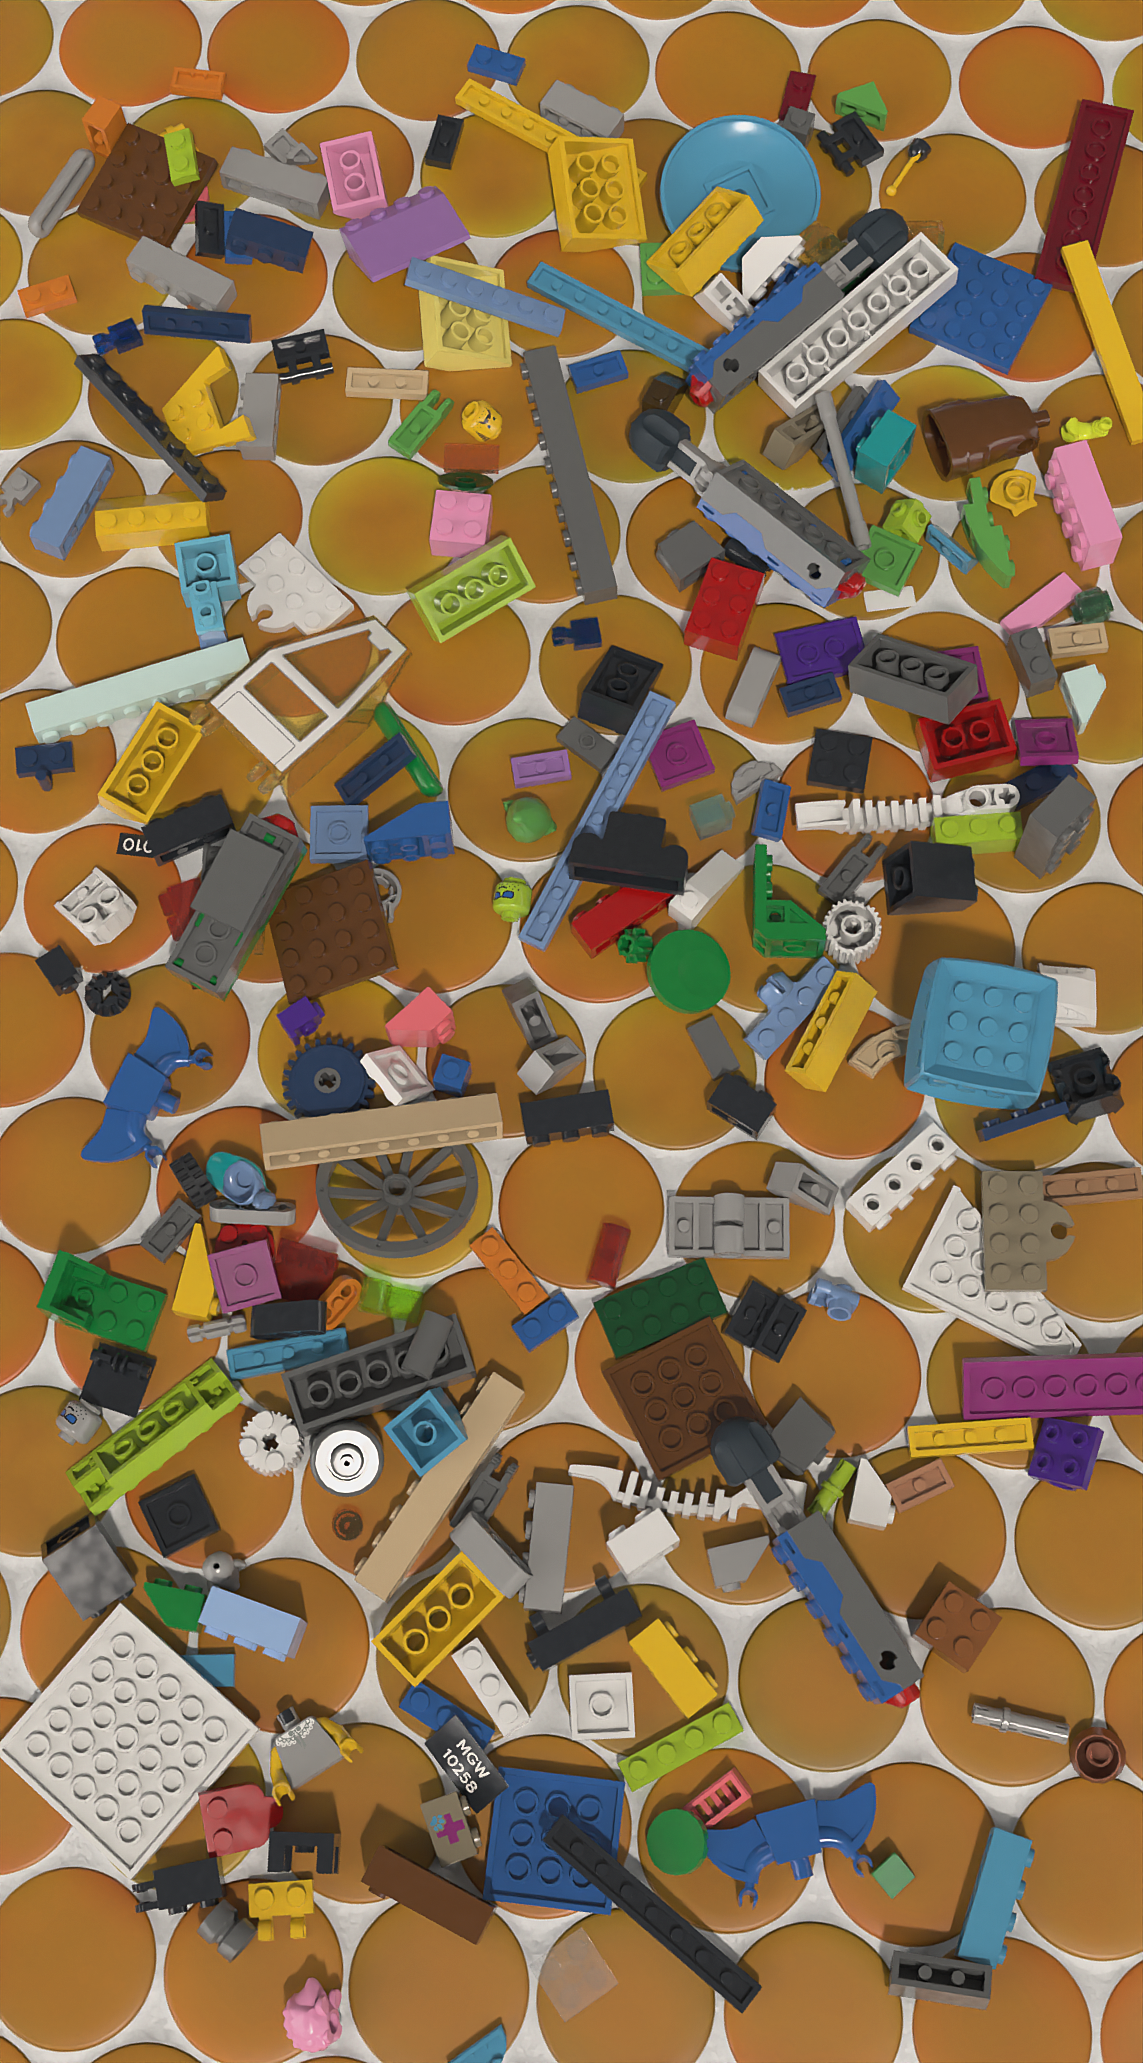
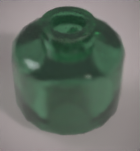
M1098 586L1075 594V605L1070 606L1075 622L1081 621L1082 624L1106 622L1110 619V612L1114 611L1107 589L1102 591Z

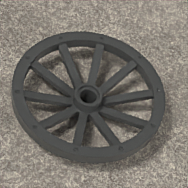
M464 1144L443 1147L410 1179L408 1174L414 1151L403 1153L399 1174L393 1173L386 1155L376 1156L385 1177L384 1181L352 1159L320 1163L316 1177V1196L320 1214L327 1227L338 1239L359 1252L382 1258H408L431 1252L457 1236L466 1226L475 1210L478 1199V1173L474 1159ZM451 1154L457 1159L464 1172V1176L418 1186ZM340 1164L378 1190L329 1187V1183L336 1165ZM466 1186L465 1195L458 1210L418 1198ZM330 1198L374 1200L377 1202L341 1220L333 1209ZM412 1207L450 1220L438 1230L427 1235L413 1213ZM386 1209L387 1213L377 1239L364 1236L351 1228ZM396 1215L404 1216L417 1239L387 1241Z

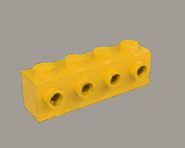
M836 971L785 1069V1072L805 1089L827 1091L877 993L858 973Z

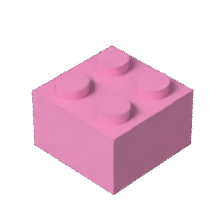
M436 490L429 538L431 554L463 558L489 542L493 515L492 496L489 494Z

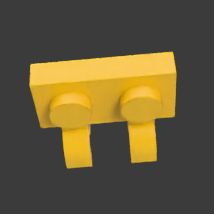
M313 1879L248 1884L249 1918H259L258 1941H274L273 1917L291 1915L290 1938H306L305 1914H315Z

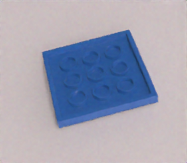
M955 242L947 258L958 268L956 285L911 323L909 333L1008 375L1052 291L1053 285L1043 283L1041 280L1035 279V276Z
M499 1767L498 1772L509 1787L497 1796L494 1801L483 1899L611 1915L612 1901L541 1841V1839L560 1815L563 1814L617 1861L625 1782Z

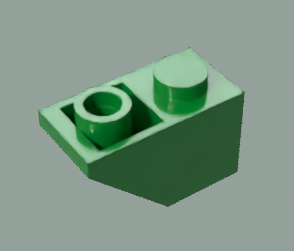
M155 1578L154 1583H144V1590L166 1626L201 1634L203 1624L198 1621L208 1598L206 1594H202L203 1588L185 1584L184 1590L173 1588L172 1581Z

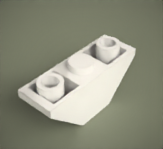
M799 235L761 237L742 258L743 297L749 303L753 300L755 302L759 301L767 292L765 287L771 280L777 281L786 271L784 266L789 260L795 261L804 252L805 248L803 245L806 241Z

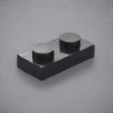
M438 114L425 156V165L448 170L452 169L464 129V119Z
M205 201L196 202V256L222 259L224 257V204Z

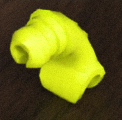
M1074 417L1061 427V435L1066 442L1104 437L1112 427V420L1109 417H1102L1090 423H1083Z

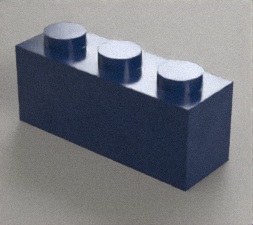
M235 208L227 233L225 249L237 255L250 256L263 263L284 267L288 271L303 273L314 232Z

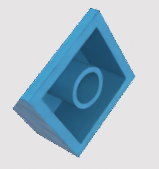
M441 1387L428 1390L383 1427L419 1477L425 1475L468 1439L459 1411Z

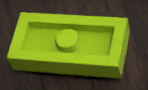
M190 128L165 134V146L173 185L179 186L200 180L193 134Z

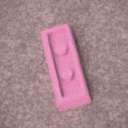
M1063 572L1002 619L1000 625L1009 635L1036 626L1039 629L1077 600L1083 591Z

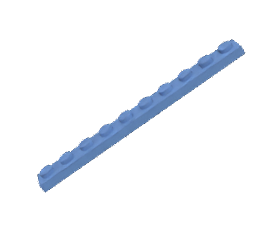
M652 691L649 692L518 936L520 941L543 952L546 951L583 882L569 879L568 861L574 839L582 833H593L600 839L604 838L610 812L621 811L675 710L676 702Z

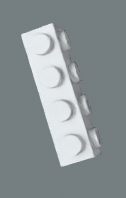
M934 1122L931 1123L846 1201L845 1208L869 1233L876 1227L878 1230H881L892 1220L890 1214L896 1208H899L901 1211L913 1201L914 1198L911 1195L918 1188L924 1191L936 1179L933 1175L940 1168L946 1171L957 1160L955 1154L959 1147Z

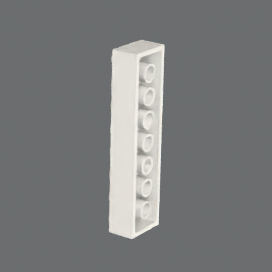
M920 232L758 371V386L792 419L817 404L816 394L822 391L831 392L956 285L958 268Z

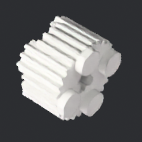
M843 899V903L838 901L837 906L833 904L831 911H828L823 922V927L826 928L824 950L828 951L829 956L833 955V960L836 959L838 964L845 966L853 965L854 962L859 964L860 960L864 962L866 957L870 958L871 954L875 953L880 940L882 926L880 925L881 918L878 917L879 913L874 912V907L864 906V902L858 904L857 900L853 903L852 900L847 901ZM849 929L851 933L856 931V934H850L846 930Z
M264 1411L252 1417L253 1421L247 1422L248 1427H243L245 1432L240 1434L243 1438L239 1439L241 1455L248 1465L258 1474L262 1473L265 1477L268 1475L273 1477L274 1474L279 1477L280 1473L285 1475L286 1470L291 1472V1468H297L296 1463H301L299 1458L304 1456L302 1453L304 1439L294 1421L280 1412L276 1415L274 1411H271V1413ZM276 1438L275 1441L279 1444L276 1449L271 1447L270 1451H267V1442L270 1439Z

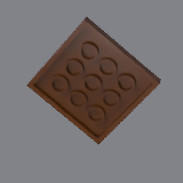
M128 123L76 212L84 219L138 242L142 236H145L170 248L218 163L215 158L195 150L200 180L174 186L171 182L164 137Z
M364 860L286 889L269 920L283 983L290 1005H293L305 996L310 1001L399 969L374 870L369 860Z
M710 1316L602 1371L604 1379L658 1482L710 1456L711 1438L715 1429L723 1421L735 1416L750 1417L760 1422L763 1427L767 1426L764 1416Z

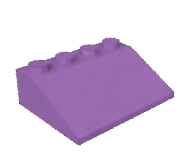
M427 186L420 189L416 195L399 198L393 205L387 208L374 209L370 212L369 216L362 219H352L346 223V226L339 229L349 258L372 282L407 268L412 257L425 260L471 239L469 232L445 194L436 186Z

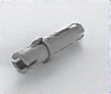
M974 1703L971 1723L997 1728L1002 1733L1010 1731L1051 1740L1064 1745L1067 1743L1069 1724L1011 1711L1008 1707L1000 1709Z

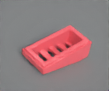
M734 1767L682 1807V1810L692 1811L696 1814L708 1830L748 1800L754 1792ZM731 1780L741 1795L736 1797L726 1782ZM720 1788L731 1802L729 1805L724 1803L716 1792L717 1789ZM708 1796L711 1797L719 1808L720 1812L717 1814L707 1802L706 1798ZM700 1804L710 1819L705 1822L695 1808L696 1805Z

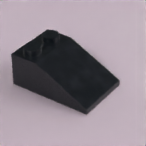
M612 645L583 690L577 717L626 736L650 691H653L664 664Z

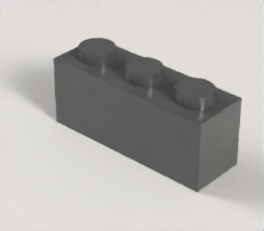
M894 1950L890 1964L888 1995L986 2010L991 1995L993 1966Z

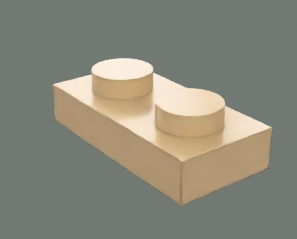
M1104 622L1049 628L1046 633L1051 659L1106 653L1109 648Z

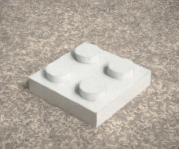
M400 1045L366 1053L360 1060L367 1074L377 1082L384 1091L386 1098L393 1102L395 1106L428 1097L435 1090Z
M632 1672L569 1675L572 1741L635 1738Z

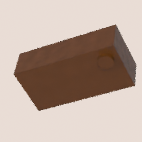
M379 1845L361 1880L362 1883L370 1886L368 1891L378 1897L385 1899L388 1896L475 1945L480 1943L497 1909V1906L386 1845Z

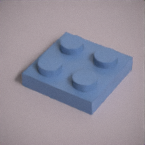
M368 805L311 806L310 862L359 863L368 860L363 838L369 834Z

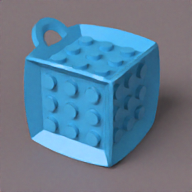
M945 957L931 962L923 973L913 1011L906 1052L904 1087L907 1090L967 1105L1022 1110L1030 1107L1040 1095L1048 1066L1056 1020L1058 981L1055 978L1040 973L992 962Z

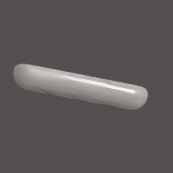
M81 148L72 154L29 217L28 228L35 237L45 238L50 234L92 172L95 165V157L89 149Z

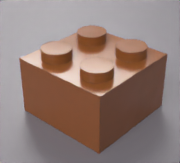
M948 1581L911 1637L962 1673H966L975 1662L1002 1617Z

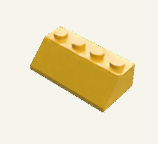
M717 186L647 260L646 264L674 290L693 297L720 270L726 260L738 251L739 246L756 231L764 219L749 195Z
M193 491L98 500L95 509L96 538L103 552L174 545L177 542L211 537L209 502H202Z
M156 701L97 794L99 804L124 819L148 824L205 734L206 728Z
M461 1551L371 1642L416 1687L506 1596Z

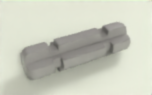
M240 1314L231 1316L230 1320L222 1318L204 1322L202 1326L199 1324L190 1325L187 1327L189 1341L195 1343L203 1341L205 1337L208 1340L231 1335L233 1331L235 1334L245 1332L247 1330V1323L244 1315Z

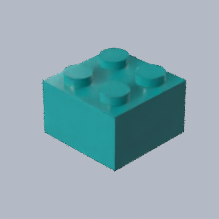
M889 409L882 418L878 416L871 427L869 437H863L856 448L858 456L853 464L856 467L854 478L883 494L912 452L917 425Z

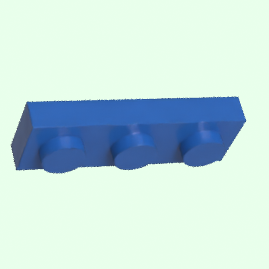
M419 1683L416 1687L412 1685L399 1705V1708L436 1732L456 1715L483 1751L496 1732L422 1683Z

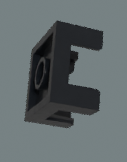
M270 1831L267 1872H290L292 1869L293 1846H295V1852L314 1853L315 1846H317L316 1872L318 1874H339L341 1834Z

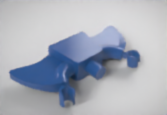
M159 1007L153 1009L144 1042L133 1055L127 1054L103 1101L107 1109L102 1126L81 1152V1157L84 1160L113 1163L133 1158L145 1151L146 1160L153 1168H158L153 1162L156 1156L161 1155L167 1160L166 1155L158 1146H151L152 1141L145 1132L147 1120L154 1121L160 1109L174 1114L179 1107L180 1098L168 1093L171 1088L168 1077L177 1068L190 1067V1064H196L203 1070H210L213 1065L206 1062L202 1063V1060L206 1056L212 1057L213 1055L204 1049H199L194 1055H191L188 1040L180 1025L163 1009Z
M870 1782L866 1783L848 1795L836 1800H817L816 1804L814 1798L755 1815L756 1821L752 1819L737 1828L708 1830L707 1857L728 1876L745 1882V1888L740 1891L738 1897L739 1907L742 1906V1897L744 1895H750L754 1900L752 1909L756 1907L758 1901V1894L754 1890L755 1883L758 1884L761 1870L774 1861L777 1865L790 1862L796 1881L814 1876L808 1856L821 1853V1848H836L846 1858L850 1857L854 1861L853 1868L856 1874L864 1878L863 1873L858 1869L859 1863L865 1861L869 1863L872 1869L874 1867L871 1859L867 1855H860L857 1850L867 1839L874 1822L876 1811L875 1785Z

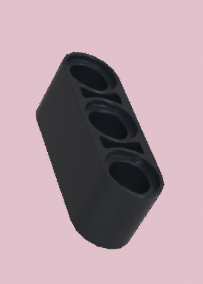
M302 1300L252 1306L250 1337L260 1340H274L326 1334L327 1302Z

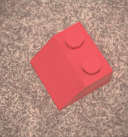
M427 987L385 1025L389 1042L393 1047L400 1045L401 1047L435 1048L440 1042L445 1044L453 1037L456 1025L453 1011Z

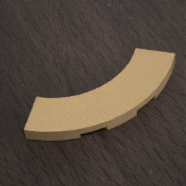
M911 1023L892 1027L877 1036H873L853 1054L848 1064L873 1079L885 1065L899 1057L906 1056Z

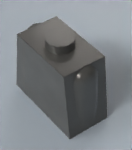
M692 521L680 530H673L664 541L658 544V551L656 552L657 560L667 571L679 592L705 576L711 557L722 561L725 560V549L695 521Z
M800 1397L770 1433V1436L781 1451L778 1461L795 1475H803L813 1462L819 1465L829 1453V1450L825 1447L834 1437L835 1428Z

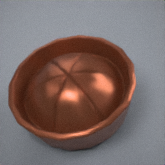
M1091 1727L1082 1730L1074 1738L1070 1747V1761L1074 1770L1081 1778L1091 1783L1104 1784L1114 1780L1122 1773L1126 1763V1750L1122 1740L1114 1732L1104 1727Z

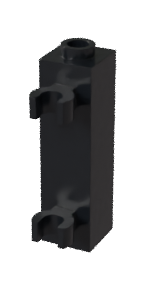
M604 1575L595 1580V1584L604 1601L549 1631L540 1612L528 1617L538 1635L537 1638L528 1642L531 1650L526 1652L534 1670L540 1667L542 1672L545 1673L642 1619V1615L628 1589L625 1588L615 1594L608 1578Z

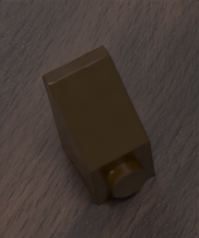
M667 371L655 377L642 399V412L648 409H662L674 414L689 387L685 382L686 379Z

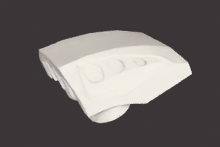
M97 867L92 870L93 873L60 903L57 902L53 905L94 946L110 943L132 923L137 909L135 903Z
M1038 963L1037 972L1055 978L1058 981L1055 1024L1064 1027L1095 1028L1097 1013L1095 970L1090 968L1055 967Z

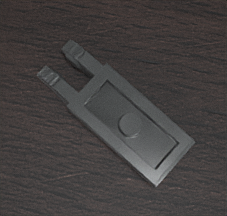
M867 833L856 847L851 848L818 889V894L836 906L838 901L843 903V899L848 901L876 867L877 862L886 852L887 846L882 843L875 849L870 858L863 854V851L868 848L873 836Z
M496 1453L485 1471H481L449 1525L455 1528L470 1511L477 1513L488 1523L507 1492V1486L513 1479L519 1466L512 1463L506 1469L500 1482L495 1480L491 1476L502 1461V1455Z

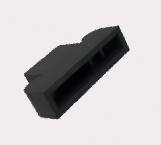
M612 811L608 817L603 839H600L593 833H582L574 839L568 861L569 879L684 896L688 878V853L686 849L678 845L665 847L666 819Z

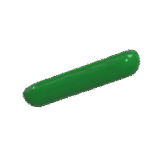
M382 701L378 703L374 709L373 716L386 739L389 741L400 732L406 737L417 755L405 768L420 792L427 797H437L442 794L443 786L393 708L387 702Z

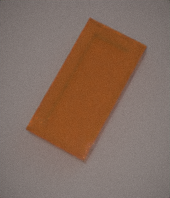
M445 443L444 472L499 474L500 445Z

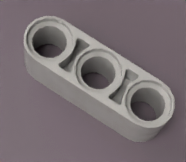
M754 647L730 701L725 719L753 728L778 671L782 656Z
M470 1511L449 1534L450 1538L507 1598L511 1599L533 1576L527 1565L477 1513Z

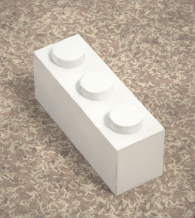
M478 1638L451 1655L505 1738L532 1720Z

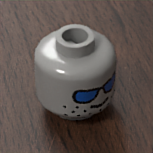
M82 1398L79 1402L76 1400L68 1402L56 1419V1425L61 1430L58 1436L72 1446L76 1441L81 1444H87L102 1424V1420L99 1417L101 1412Z

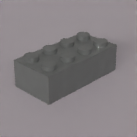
M877 634L848 665L851 693L948 725L978 693L976 664L882 634Z
M1069 774L1030 814L1014 858L1039 879L1047 872L1051 875L1062 863L1061 858L1065 853L1071 855L1081 842L1079 840L1085 834L1084 829L1089 824V818L1095 811L1092 807L1096 796Z

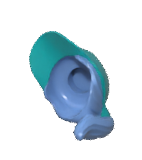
M216 1152L211 1155L206 1165V1177L226 1198L238 1205L253 1203V1206L257 1209H268L275 1204L276 1195L266 1187L265 1175L256 1163L245 1157L227 1152Z

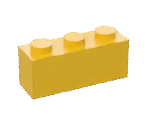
M657 1619L629 1641V1646L686 1719L689 1720L717 1697L718 1694L714 1689L718 1685L707 1671L702 1674L695 1666L698 1659L689 1647L686 1646L682 1649L676 1642L675 1638L679 1635L668 1621L662 1624Z

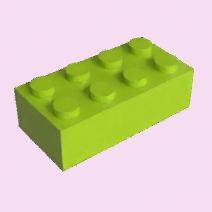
M500 535L406 592L432 640L442 643L536 586L511 538Z

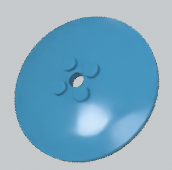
M729 115L706 121L688 132L677 143L664 166L660 185V202L664 219L672 234L717 186L749 195L763 217L764 221L757 227L756 231L739 246L735 254L726 260L720 270L742 272L743 256L761 237L799 235L806 241L816 222L820 208L821 188L815 164L806 148L793 134L769 120L749 115Z

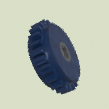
M327 1038L326 1044L322 1045L320 1040L316 1039V1047L311 1048L306 1043V1052L301 1053L297 1050L295 1054L298 1059L296 1061L288 1060V1064L292 1069L283 1071L284 1076L289 1079L282 1081V1087L288 1089V1091L283 1093V1097L285 1100H291L287 1103L289 1110L296 1109L294 1112L296 1119L302 1116L318 1117L331 1113L356 1112L361 1110L362 1107L365 1109L370 1108L367 1098L374 1099L375 1095L369 1088H375L376 1082L369 1079L371 1077L360 1062L364 1056L363 1051L360 1049L354 1053L355 1047L353 1043L344 1047L343 1039H339L335 1045L332 1043L331 1038ZM329 1080L334 1086L328 1088L324 1083Z

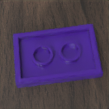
M856 616L774 634L778 654L782 656L781 665L787 686L833 672L835 678L849 675L848 665L865 648Z

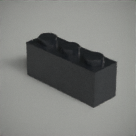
M221 794L206 796L195 805L180 807L173 814L164 818H154L148 824L141 827L158 867L202 849L204 843H210L211 845L225 839L230 829L236 831Z
M608 1089L520 1103L527 1145L533 1144V1147L548 1146L551 1144L550 1141L561 1139L563 1142H574L579 1140L580 1136L585 1135L599 1138L609 1135L610 1131H614V1119Z

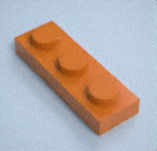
M493 1227L469 1245L470 1249L525 1317L549 1299L545 1291Z

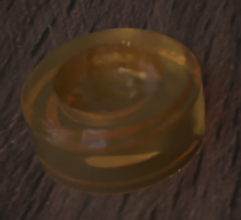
M344 1509L334 1516L332 1529L339 1539L347 1542L354 1541L363 1532V1519L356 1511Z

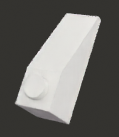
M722 273L710 278L693 297L713 319L730 332L734 330L733 325L745 315L749 318L754 313V307Z
M721 850L687 881L684 896L675 895L670 901L668 915L687 930H693L742 872L744 866Z

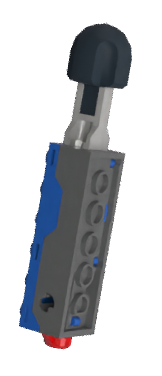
M882 208L865 214L848 228L847 240L849 244L821 267L816 261L810 267L802 266L793 275L794 279L789 284L783 282L773 292L774 296L769 301L763 299L754 307V313L749 318L745 315L733 325L734 330L729 335L724 332L713 342L714 346L708 352L704 349L692 360L694 363L688 368L690 373L685 381L690 386L689 394L693 402L701 408L708 407L715 414L758 377V371L842 300L845 294L841 290L869 266L876 271L908 243V226L903 216L893 209Z
M648 409L632 422L629 439L636 455L656 472L666 471L671 468L690 483L696 493L702 497L697 508L704 513L708 520L716 522L725 529L727 535L739 540L750 553L763 559L770 569L779 572L787 578L793 587L807 594L814 604L825 608L840 599L855 598L866 585V579L862 576V573L871 559L745 460L725 466L711 459L690 442V427L673 413L666 410Z
M735 1416L723 1421L715 1429L711 1438V1455L715 1465L728 1485L736 1487L742 1483L745 1484L777 1535L771 1541L775 1546L771 1549L774 1557L780 1565L785 1563L792 1573L788 1576L791 1584L797 1592L803 1591L809 1601L805 1603L808 1611L815 1620L820 1618L826 1628L822 1630L824 1636L832 1647L838 1646L843 1656L840 1657V1661L849 1674H856L861 1682L857 1685V1688L867 1702L873 1701L874 1704L885 1703L898 1708H904L918 1699L921 1691L915 1682L924 1677V1674L820 1511L807 1518L773 1466V1463L780 1458L781 1451L769 1432L760 1422L750 1417ZM882 1652L886 1653L889 1657V1660L886 1662L888 1667L886 1670L879 1664L882 1660Z

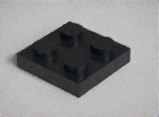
M816 729L807 785L863 794L873 737Z

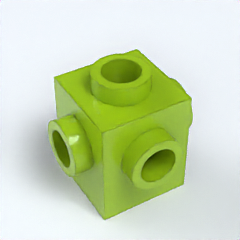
M916 498L896 500L882 527L888 532L918 543L932 515L924 508V504Z

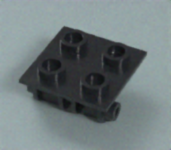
M100 1342L98 1349L94 1348L91 1352L90 1360L93 1362L79 1400L82 1398L90 1404L136 1418L157 1360Z

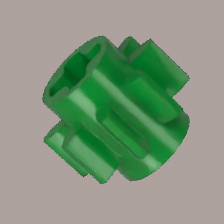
M644 928L625 929V934L619 938V955L627 956L626 963L637 964L638 962H647L646 957L650 955L654 944L652 937L645 935L646 930Z

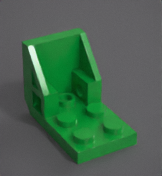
M755 844L753 860L752 947L764 958L819 959L823 956L826 928L791 900H772L771 872L773 855H767V845Z
M59 1250L37 1308L45 1316L57 1323L147 1353L168 1296L165 1293L110 1276L106 1270L70 1253Z

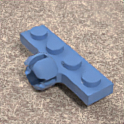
M822 956L797 982L791 981L783 972L771 975L766 980L767 984L765 986L761 985L757 992L758 998L767 1006L768 1012L743 1040L763 1060H767L820 1003L834 974L838 970Z

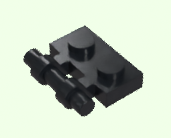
M855 111L833 123L832 130L834 134L829 136L823 130L817 135L823 151L831 155L834 159L835 167L839 171H843L847 177L855 171L850 164L853 161H856L862 168L884 155V148ZM842 143L848 150L844 153L837 147Z
M324 329L271 340L277 368H289V372L279 374L281 385L288 383L296 385L300 384L301 380L315 377L316 380L323 379L324 375L334 373L332 362L322 365L320 362L322 359L330 358ZM308 362L313 364V367L297 370L296 366Z

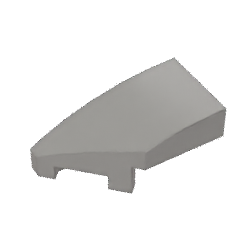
M283 128L264 144V150L272 158L287 165L315 164L318 159L303 142L298 144Z

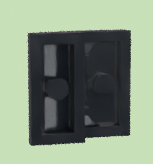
M751 1280L721 1333L757 1354L779 1363L807 1310L785 1296H778L756 1281Z

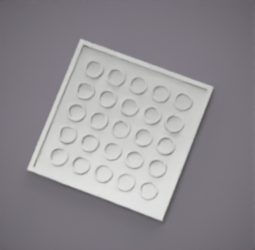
M120 1603L1 1740L0 1758L122 1873L132 1880L199 1802L198 1792L207 1791L213 1786L260 1728L126 1605Z

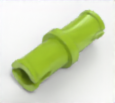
M840 1458L839 1463L827 1481L823 1480L820 1484L821 1490L806 1510L811 1514L820 1511L825 1519L837 1498L841 1499L844 1495L843 1489L858 1469Z

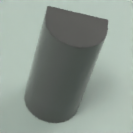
M426 1310L401 1369L430 1380L453 1328V1321L440 1314Z

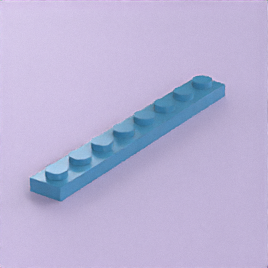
M542 261L527 282L529 289L690 373L688 368L694 363L692 360L704 349L706 352L709 351L704 346Z

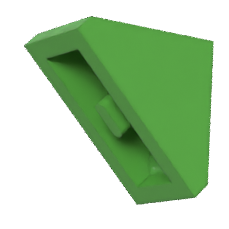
M874 81L838 94L835 114L845 117L855 111L865 125L884 131L888 110Z

